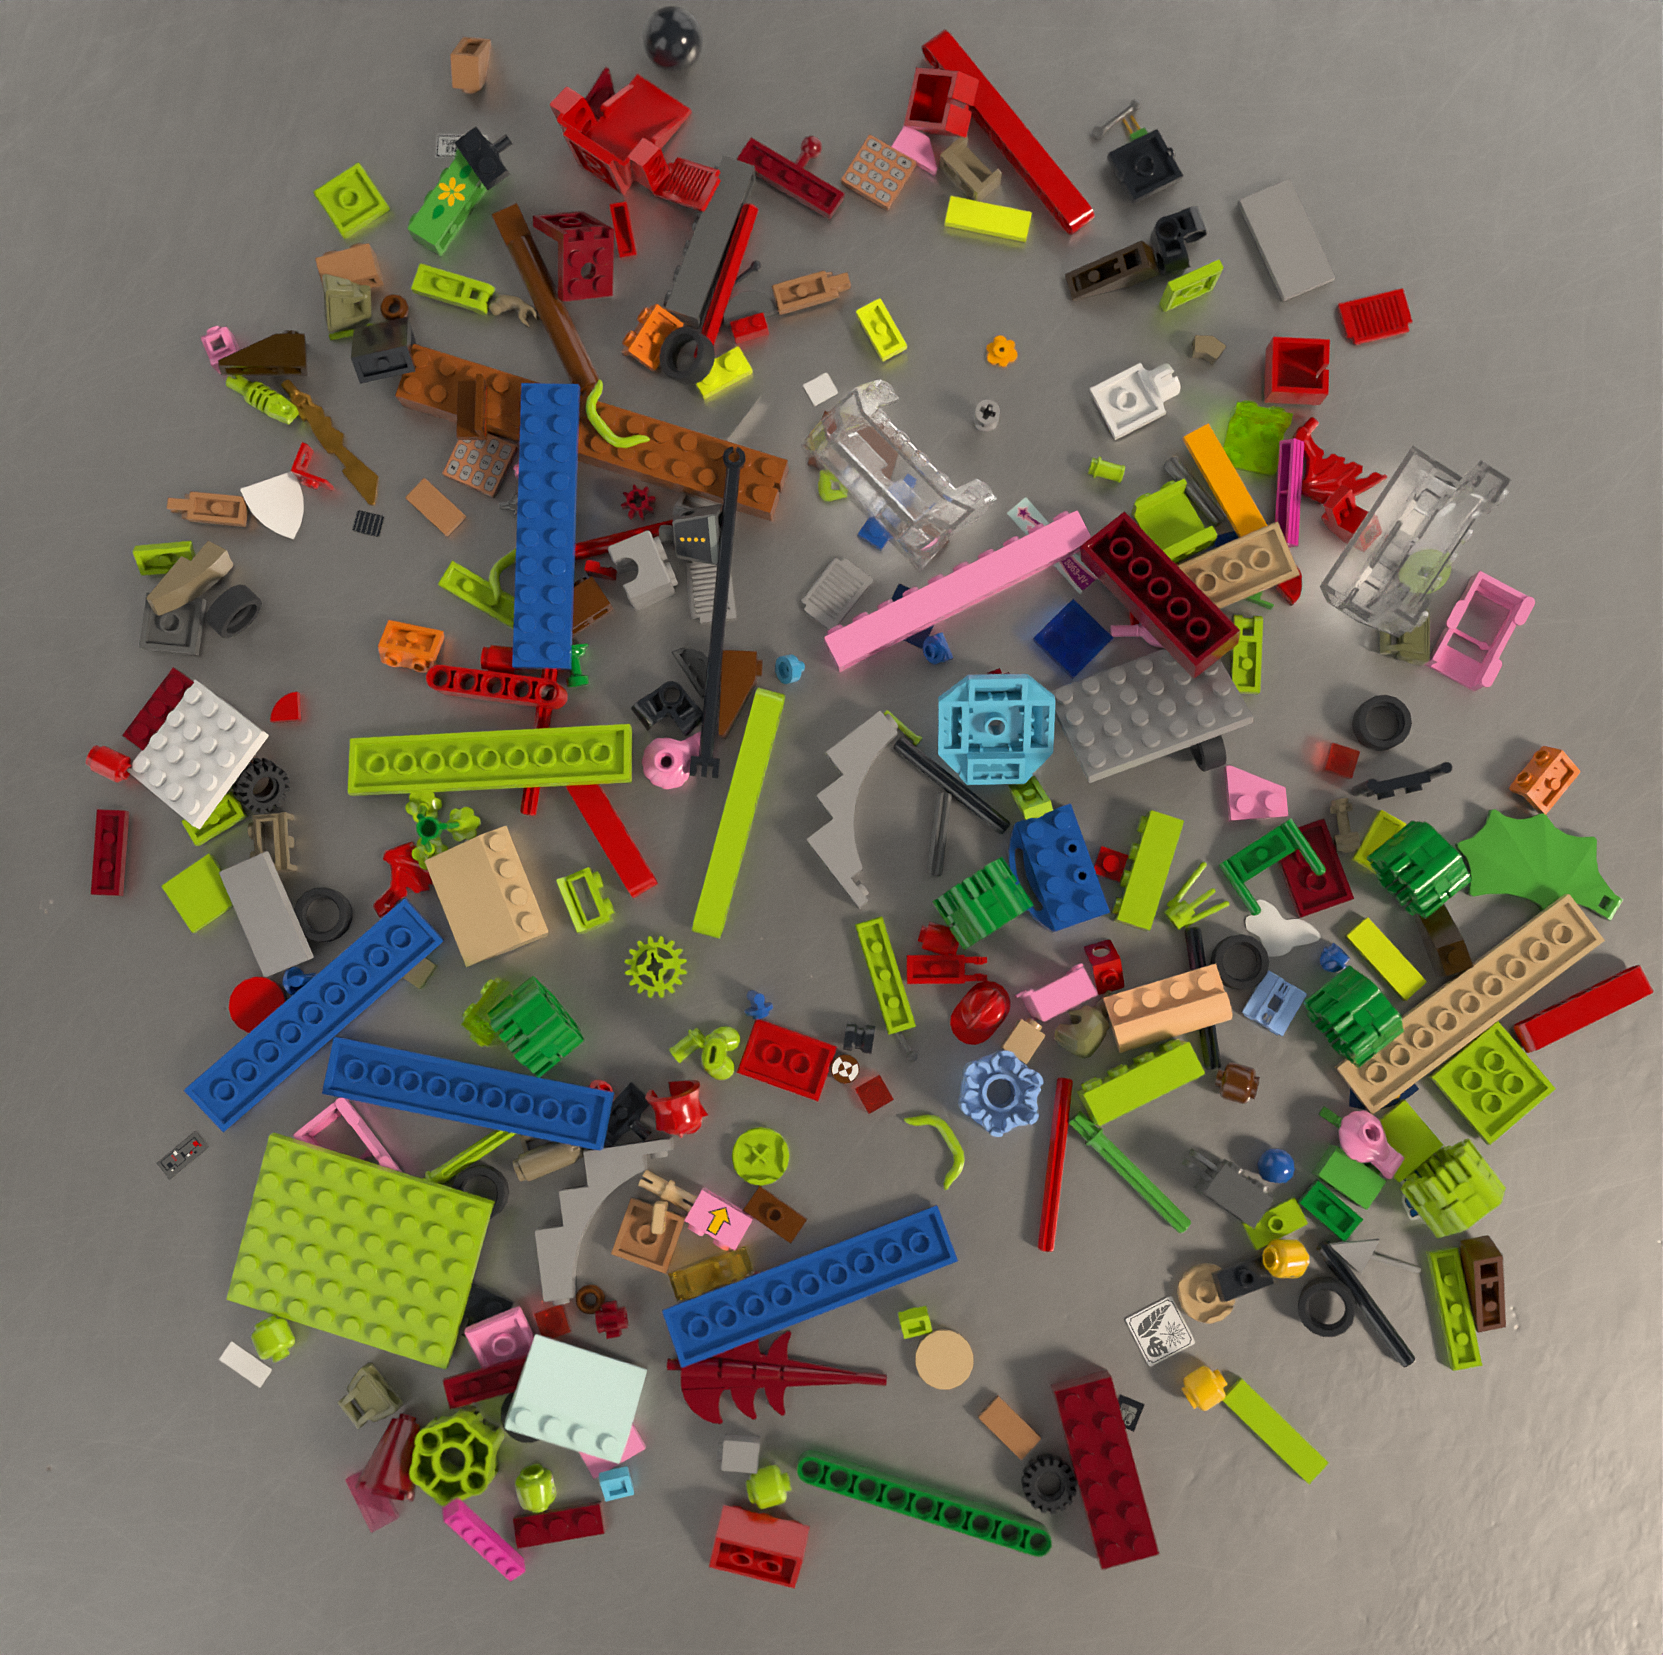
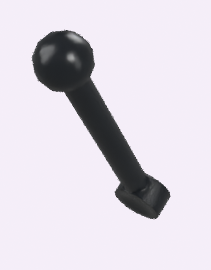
M753 261L750 265L751 267L736 278L734 286L752 272H758L761 269V263Z

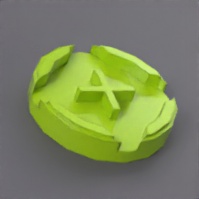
M756 1127L744 1132L737 1139L732 1151L733 1167L737 1174L749 1184L759 1186L772 1184L778 1180L787 1169L790 1157L788 1145L781 1134L766 1127Z

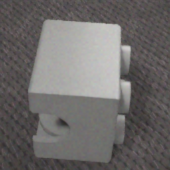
M645 531L608 547L609 554L619 574L628 571L638 572L637 577L633 581L623 585L634 610L638 611L676 594L673 586L678 585L670 563H663L668 558L659 536L653 538L650 531Z

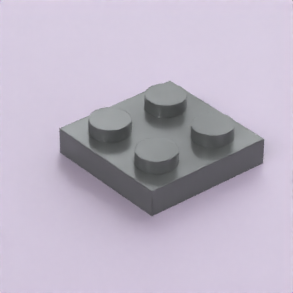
M195 598L175 610L158 616L153 612L146 599L139 648L149 651L199 656L206 600Z

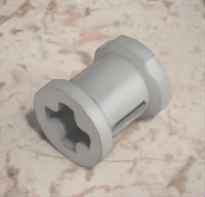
M989 399L979 402L973 418L976 429L985 433L994 430L998 424L1000 407L996 402ZM986 412L991 414L987 420L982 418Z

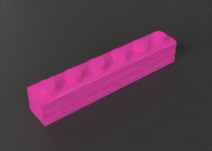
M1295 438L1279 441L1275 522L1278 521L1288 548L1298 546L1304 442Z
M458 1497L442 1508L444 1522L510 1582L526 1571L524 1558Z

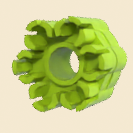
M1465 1139L1463 1142L1460 1141L1452 1147L1444 1146L1435 1152L1446 1169H1444L1434 1154L1426 1160L1437 1176L1423 1162L1416 1168L1422 1179L1413 1171L1405 1178L1407 1181L1400 1188L1436 1238L1467 1230L1490 1211L1497 1208L1503 1201L1506 1187L1470 1139Z
M465 1405L452 1416H441L439 1419L437 1417L433 1418L415 1438L416 1447L409 1472L410 1478L414 1484L420 1486L424 1492L433 1497L436 1503L441 1506L447 1505L457 1497L462 1501L472 1495L481 1494L499 1471V1469H495L498 1466L496 1454L504 1440V1433L500 1427L495 1432L494 1424H483L481 1413L479 1412L476 1415L473 1413L477 1409L473 1405ZM450 1447L460 1449L466 1459L465 1465L456 1466L452 1464L447 1458L446 1449Z

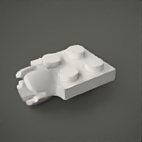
M1139 363L1090 388V394L1114 440L1166 414L1163 406L1164 402L1177 396L1181 389L1178 377H1172L1171 373L1175 371L1169 364H1163L1149 371L1145 370L1142 364Z

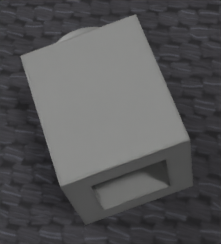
M725 1434L724 1442H718L717 1461H722L721 1471L757 1474L761 1436Z

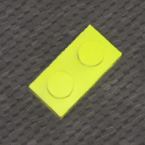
M881 298L856 310V316L882 362L907 349L906 342Z
M737 346L715 358L710 373L701 382L696 383V386L705 400L752 374V368L740 347Z

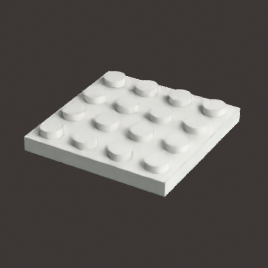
M194 679V684L185 691L182 700L168 714L167 720L158 732L151 737L147 747L139 753L131 764L132 768L127 769V771L192 826L200 829L269 735L205 685Z

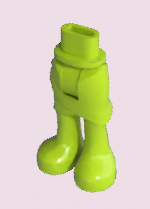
M721 1026L705 1037L706 1042L701 1058L705 1071L716 1080H725L733 1075L735 1064L726 1055L727 1051H733L740 1044V1035L737 1030L730 1026Z

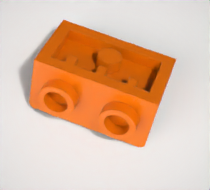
M658 304L642 309L637 317L639 324L634 331L630 330L622 341V344L625 346L621 353L625 356H632L651 371H655L660 364V349L665 338L672 331L684 325V323Z
M388 620L378 644L381 662L391 667L413 669L420 673L428 672L431 667L437 665L436 658L444 640V632Z
M1542 746L1533 755V758L1522 772L1516 776L1509 789L1512 793L1522 795L1538 813L1546 815L1581 771L1563 750Z

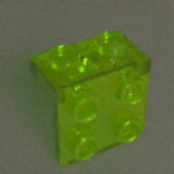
M1253 401L1237 402L1230 412L1223 449L1234 468L1265 476H1273L1277 471L1279 462V441L1283 440L1284 433L1291 425L1293 413H1288L1284 408L1276 406L1269 408L1260 407Z
M497 977L494 981L489 979L480 991L482 997L476 1004L472 1002L462 1015L465 1019L461 1025L471 1032L469 1038L482 1047L484 1045L487 1047L498 1046L502 1042V1039L498 1036L501 1032H495L491 1025L484 1020V1017L510 984L505 978Z

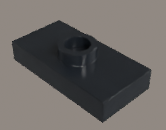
M1258 1255L1211 1273L1220 1302H1228L1274 1284L1272 1275L1263 1264V1255Z

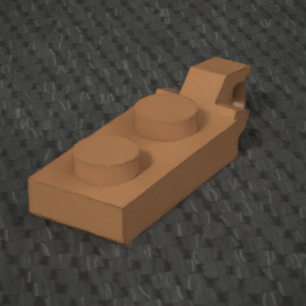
M825 270L772 286L779 315L831 301L839 297L838 293L851 289L847 272L833 276L832 272L826 273Z
M190 491V494H185L184 499L168 498L167 509L171 510L172 513L182 514L183 520L246 527L248 505L242 496Z

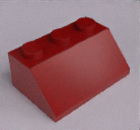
M723 1505L709 1567L795 1589L804 1558L810 1526L803 1525L796 1520L787 1521L775 1518L768 1513L746 1511L740 1506L730 1507Z

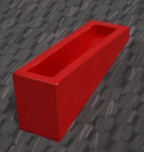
M627 201L609 204L620 258L637 255Z

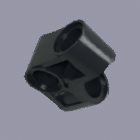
M1198 206L1188 207L1180 212L1163 216L1156 222L1150 235V242L1156 255L1159 271L1163 276L1191 267L1185 244L1196 242L1207 235ZM1159 230H1167L1171 237H1163Z
M674 681L664 683L631 707V710L647 731L669 715H671L670 717L685 737L702 725L703 711L689 697L683 687ZM669 689H677L680 692V697L675 702H667L665 700V693Z

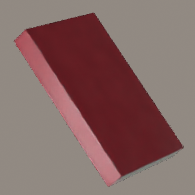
M1323 818L1298 827L1326 868L1324 874L1316 875L1299 849L1278 861L1298 918L1353 900V893L1325 819Z

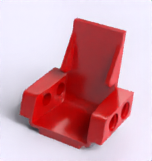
M639 74L627 86L602 104L600 108L602 116L598 121L586 99L568 86L549 104L564 132L563 136L578 165L623 196L634 181L639 182L653 193L670 173L661 149L692 113L690 108Z

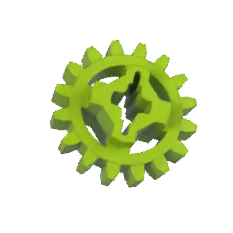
M648 936V944L645 945L639 940L637 942L639 949L629 950L633 955V959L625 960L626 964L631 965V969L625 971V975L633 976L629 985L634 986L638 984L637 993L642 994L645 990H648V998H653L655 992H658L660 998H664L665 990L672 994L675 993L673 987L675 983L683 985L679 976L686 975L688 972L681 969V965L687 963V959L679 958L683 949L674 950L675 941L671 940L666 945L664 944L665 939L663 936L659 937L658 942H655L652 936ZM658 948L667 950L673 958L665 959L660 955ZM647 951L646 960L643 964L638 965L641 955ZM654 958H656L658 963H663V968L659 969L658 976H656L654 971L649 970V966L654 965ZM675 969L673 977L665 984V976L669 970ZM647 975L650 977L654 987L643 982L640 976Z

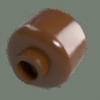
M1230 1062L1226 1065L1225 1070H1218L1215 1086L1220 1087V1096L1223 1099L1246 1104L1250 1099L1255 1100L1260 1077L1256 1076L1254 1068Z

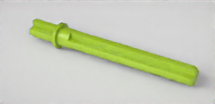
M495 1129L442 1166L437 1167L431 1172L426 1171L425 1177L422 1179L443 1185L449 1179L515 1136L516 1133Z

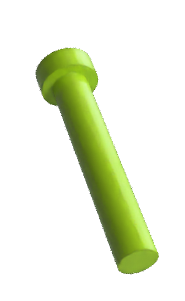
M354 329L330 333L329 339L332 341L352 337Z
M887 710L884 713V716L887 714L891 715L897 723L898 729L913 741L912 744L914 746H917L923 740L920 735L917 736L891 712Z

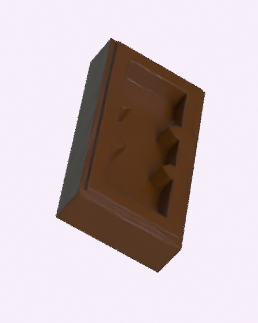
M762 1186L758 1187L743 1209L790 1244L807 1221L805 1216Z

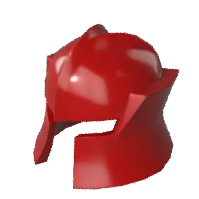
M698 1080L668 1082L671 1097L658 1098L653 1089L646 1093L645 1099L655 1112L656 1130L677 1135L681 1139L684 1134L697 1132L701 1127L703 1117L708 1116L699 1100L700 1082Z

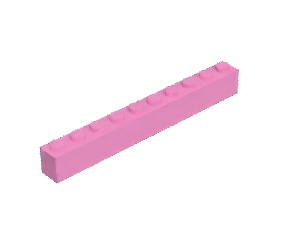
M1077 510L1070 514L1068 511L1062 512L1053 518L1054 522L1045 527L1043 523L1038 524L1028 531L1029 535L1021 539L1018 536L1012 537L1003 543V548L995 552L993 549L986 550L978 556L979 560L971 564L968 561L960 563L953 568V573L945 577L943 574H939L928 580L929 585L918 589L917 586L902 594L903 598L895 602L889 599L878 605L877 611L869 615L867 612H863L852 619L853 623L845 627L840 624L827 631L828 635L824 637V643L839 672L1080 552V546L1091 538Z

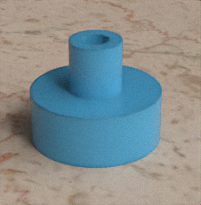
M792 654L780 656L775 662L777 678L783 684L799 681L801 673L805 670L803 661H799Z

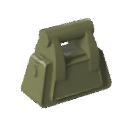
M328 274L323 275L324 315L328 332H335L352 326L363 319L371 318V288L368 285H359L348 279Z
M1428 609L1402 614L1393 621L1380 620V654L1396 655L1398 660L1417 666H1423L1429 661L1430 612ZM1391 630L1396 631L1395 645H1391Z
M371 1362L364 1365L353 1376L347 1387L349 1394L337 1402L358 1430L369 1419L371 1422L385 1419L403 1406V1401ZM351 1400H355L365 1413L364 1415L361 1414Z

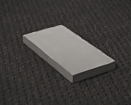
M1291 179L1239 199L1237 204L1282 302L1334 281L1336 277Z
M268 851L219 872L264 978L314 958Z

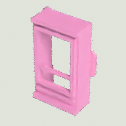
M1482 571L1477 572L1470 577L1461 598L1456 602L1446 621V626L1430 654L1429 661L1424 665L1472 691L1482 687H1490L1502 667V661L1499 657L1516 625L1521 626L1526 622L1535 605L1534 598L1513 589ZM1475 592L1509 610L1491 646L1456 629ZM1455 633L1477 645L1480 650H1486L1487 653L1482 663L1448 646L1447 644L1452 634Z
M1079 963L1069 968L1070 970L1066 972L1067 976L1035 992L1033 989L1029 991L1023 990L1014 996L1015 998L1021 996L1032 1020H1042L1044 1022L1097 995L1084 967H1082L1083 964Z
M338 1098L293 1134L297 1140L321 1147L315 1136L342 1115L368 1147L365 1153L358 1159L364 1160L366 1157L374 1155L380 1166L402 1172L351 1105L349 1099Z

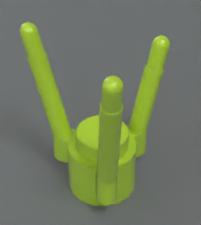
M1202 862L1175 897L1166 903L1169 908L1164 913L1178 930L1183 926L1188 928L1194 922L1229 906V902L1224 901L1194 915L1193 909L1215 893L1214 888L1209 889L1190 904L1185 900L1179 903L1206 867V862Z

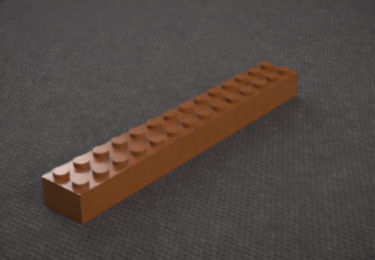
M413 344L411 354L416 371L402 374L395 394L403 407L457 423L458 381H476V374H482L489 385L487 433L520 443L521 383L539 382ZM580 395L579 462L678 493L686 492L723 504L726 476L723 454L726 449L733 446L734 453L730 454L729 460L737 462L740 456L736 453V448L739 447L745 453L746 462L740 470L737 511L772 522L779 501V492H782L789 471L788 460L597 401L596 411L615 435L623 438L645 435L650 438L648 442L629 448H617L603 439L591 424L585 410L587 397Z

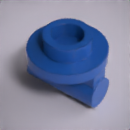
M943 632L925 639L923 654L930 663H945L953 659Z
M290 967L284 973L283 986L288 994L293 996L317 974H304L300 968Z
M755 990L748 991L747 999L750 1001L751 1007L744 1010L745 1015L752 1016L754 1020L767 1017L769 1011L773 1009V1004L771 1002L764 1003L765 997L763 994Z

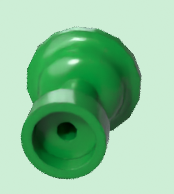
M589 644L572 645L571 676L566 679L567 688L589 684L588 675L582 674L580 657L585 655Z

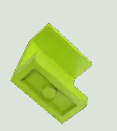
M1185 479L1178 482L1174 480L1169 481L1159 491L1139 496L1135 500L1131 512L1137 525L1175 564L1213 546L1217 538V533L1213 526L1204 527L1184 493L1187 485Z

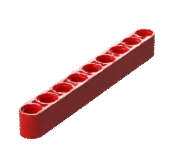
M941 31L922 45V53L933 69L959 71L979 80L974 105L969 106L968 111L972 112L971 116L1063 230L1069 235H1073L1094 219V211L1090 204L949 31Z

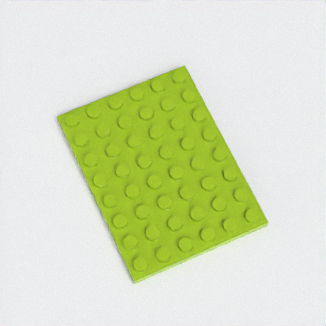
M274 1132L268 1138L226 1300L446 1370L452 1358L494 1201Z

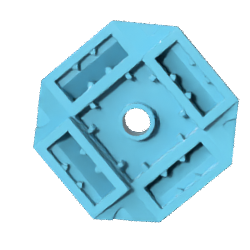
M1028 674L967 675L938 697V755L959 774V777L967 785L1025 784L1032 777L1033 772L1053 754L1055 696ZM993 720L1002 721L999 725L996 726L989 724Z

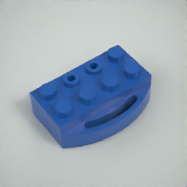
M1071 803L1053 809V811L1047 812L1039 818L1024 819L1013 825L1008 845V866L1018 880L1015 884H1019L1015 864V850L1021 849L1023 851V863L1027 881L1034 895L1042 904L1041 911L1035 910L1033 906L1027 909V912L1037 923L1053 933L1110 913Z

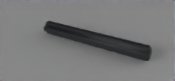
M900 737L893 747L897 753L946 792L950 793L956 800L999 834L1005 833L1011 824L1009 820L906 738Z
M1186 928L1184 932L1190 971L1205 967L1206 959L1201 928ZM1212 1025L1199 1029L1205 1068L1207 1070L1221 1068L1216 1026Z
M1328 1240L1321 1242L1316 1247L1317 1252L1336 1278L1350 1288L1355 1298V1304L1399 1364L1403 1367L1410 1366L1416 1360L1411 1350L1342 1256L1330 1246L1329 1243L1331 1242Z

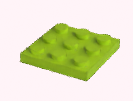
M1498 1021L1466 1044L1429 1076L1488 1145L1496 1141L1556 1089Z

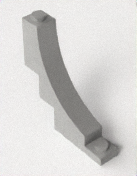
M881 711L877 712L826 752L827 758L842 776L817 794L816 798L832 820L806 839L807 843L859 909L868 903V899L865 896L869 892L860 880L855 883L852 878L863 871L854 835V812L861 784L877 756L898 735V732L895 730L898 728L895 720L890 714L884 716Z
M673 1137L603 1147L602 1151L594 1149L583 1151L587 1185L561 1189L559 1197L563 1224L539 1227L534 1231L544 1302L552 1301V1305L566 1304L570 1302V1298L577 1294V1260L585 1231L592 1217L605 1199L618 1186L648 1168L646 1154H650L651 1159L667 1157V1151L674 1149Z

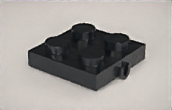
M1158 129L1109 152L1107 156L1116 174V178L1120 181L1119 184L1123 186L1132 205L1182 181L1183 174L1174 160L1175 152L1173 148L1167 147Z

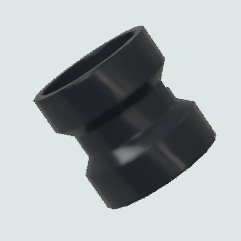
M847 1021L843 1050L852 1051L853 1049H860L863 1053L871 1054L876 1026L866 1025L861 1027L854 1022Z

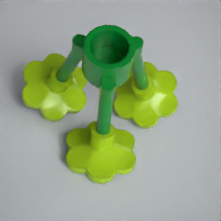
M434 792L410 793V801L407 802L405 810L408 814L413 815V820L417 822L416 831L421 837L416 842L417 847L412 851V857L414 860L419 861V866L422 869L428 870L425 860L449 850L446 845L442 844V840L439 837L444 829L452 833L454 840L458 842L465 839L470 840L477 836L476 829L480 827L481 821L479 817L474 815L472 808L453 809L450 812V819L447 823H441L437 817L438 810L442 807V802L440 798L435 797Z

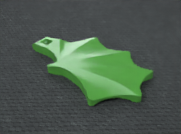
M1496 809L1489 810L1483 828L1471 838L1455 844L1456 849L1465 857L1470 868L1472 881L1467 893L1471 897L1485 894H1508L1535 903L1540 911H1543L1564 894H1570L1577 905L1591 910L1608 921L1612 920L1623 901L1622 898L1614 894L1599 873L1597 839L1594 836L1576 837L1565 834L1557 829L1544 813L1518 820L1506 817ZM1603 897L1609 900L1604 909L1598 906Z

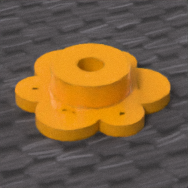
M1002 335L996 336L993 343H988L986 350L989 352L987 355L988 362L992 365L999 364L1000 367H1006L1008 362H1014L1018 356L1017 351L1014 349L1015 342L1007 340Z

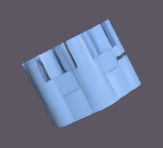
M997 1050L992 1054L965 1064L962 1070L961 1094L958 1099L959 1108L963 1113L983 1126L989 1134L995 1137H1002L1005 1132L1008 1133L1014 1127L1019 1125L1026 1126V1124L1032 1125L1037 1121L1039 1117L1037 1110L1039 1109L1036 1102L1037 1095L1041 1090L1040 1086L1043 1085L1042 1076L1038 1072L1029 1069L1013 1052ZM996 1079L1005 1080L1011 1088L1009 1099L1002 1104H994L987 1098V1088Z

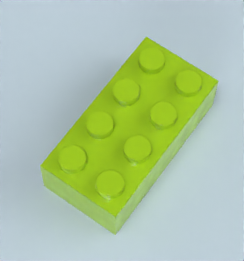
M1172 1038L1158 1045L1160 1050L1155 1053L1146 1051L1132 1058L1134 1063L1129 1066L1120 1064L1107 1070L1108 1076L1103 1079L1093 1077L1081 1083L1082 1089L1076 1092L1091 1122L1097 1126H1102L1204 1075L1205 1072L1190 1042Z

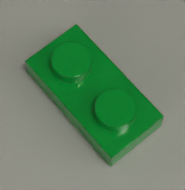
M1316 1179L1297 1201L1344 1242L1364 1220Z

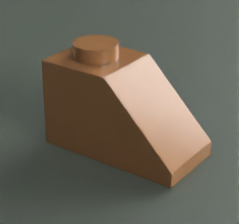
M463 37L450 54L452 88L461 89L465 93H475L481 90L487 77L491 46L490 39Z

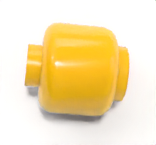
M1274 1239L1263 1251V1264L1269 1273L1276 1278H1298L1304 1274L1309 1264V1255L1303 1244L1298 1240Z
M1203 1365L1184 1377V1387L1181 1390L1193 1409L1198 1407L1202 1411H1207L1225 1399L1223 1387L1227 1383L1218 1369L1212 1372L1209 1367Z

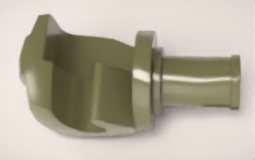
M1110 990L1105 992L1094 1007L1084 1005L1080 1010L1069 1012L1072 1024H1060L1055 1029L1054 1039L1059 1046L1083 1059L1090 1058L1096 1052L1109 1029V1024L1106 1020L1108 1013L1103 997L1110 996L1112 993Z

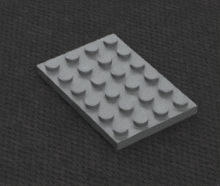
M1166 649L1049 691L1055 696L1056 700L1055 716L1089 783L1253 723L1252 713L1220 659L1193 679Z

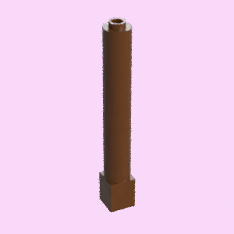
M515 203L491 215L570 383L578 384L580 386V395L588 398L599 380V376L564 302L558 299L556 285L519 206Z

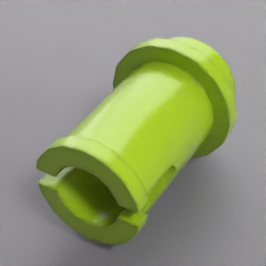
M1100 456L1098 458L1092 457L1088 469V474L1092 475V478L1101 477L1121 483L1125 465L1101 460L1102 457Z
M698 1028L688 1030L689 1034L669 1048V1051L679 1063L699 1047L703 1049L706 1040Z

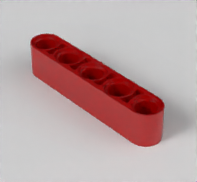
M435 665L426 674L427 684L432 689L449 696L553 710L562 708L568 699L564 687L553 680L446 665ZM447 674L446 683L440 686V678ZM470 678H474V685L466 690V682ZM501 681V689L493 693L492 688L494 684ZM524 685H528V693L520 697V689ZM555 688V697L547 701L546 695L548 691Z
M599 784L566 786L632 898L634 899L658 884L656 878Z
M1635 965L1515 1023L1512 1027L1525 1052H1534L1652 994L1654 990L1641 966Z

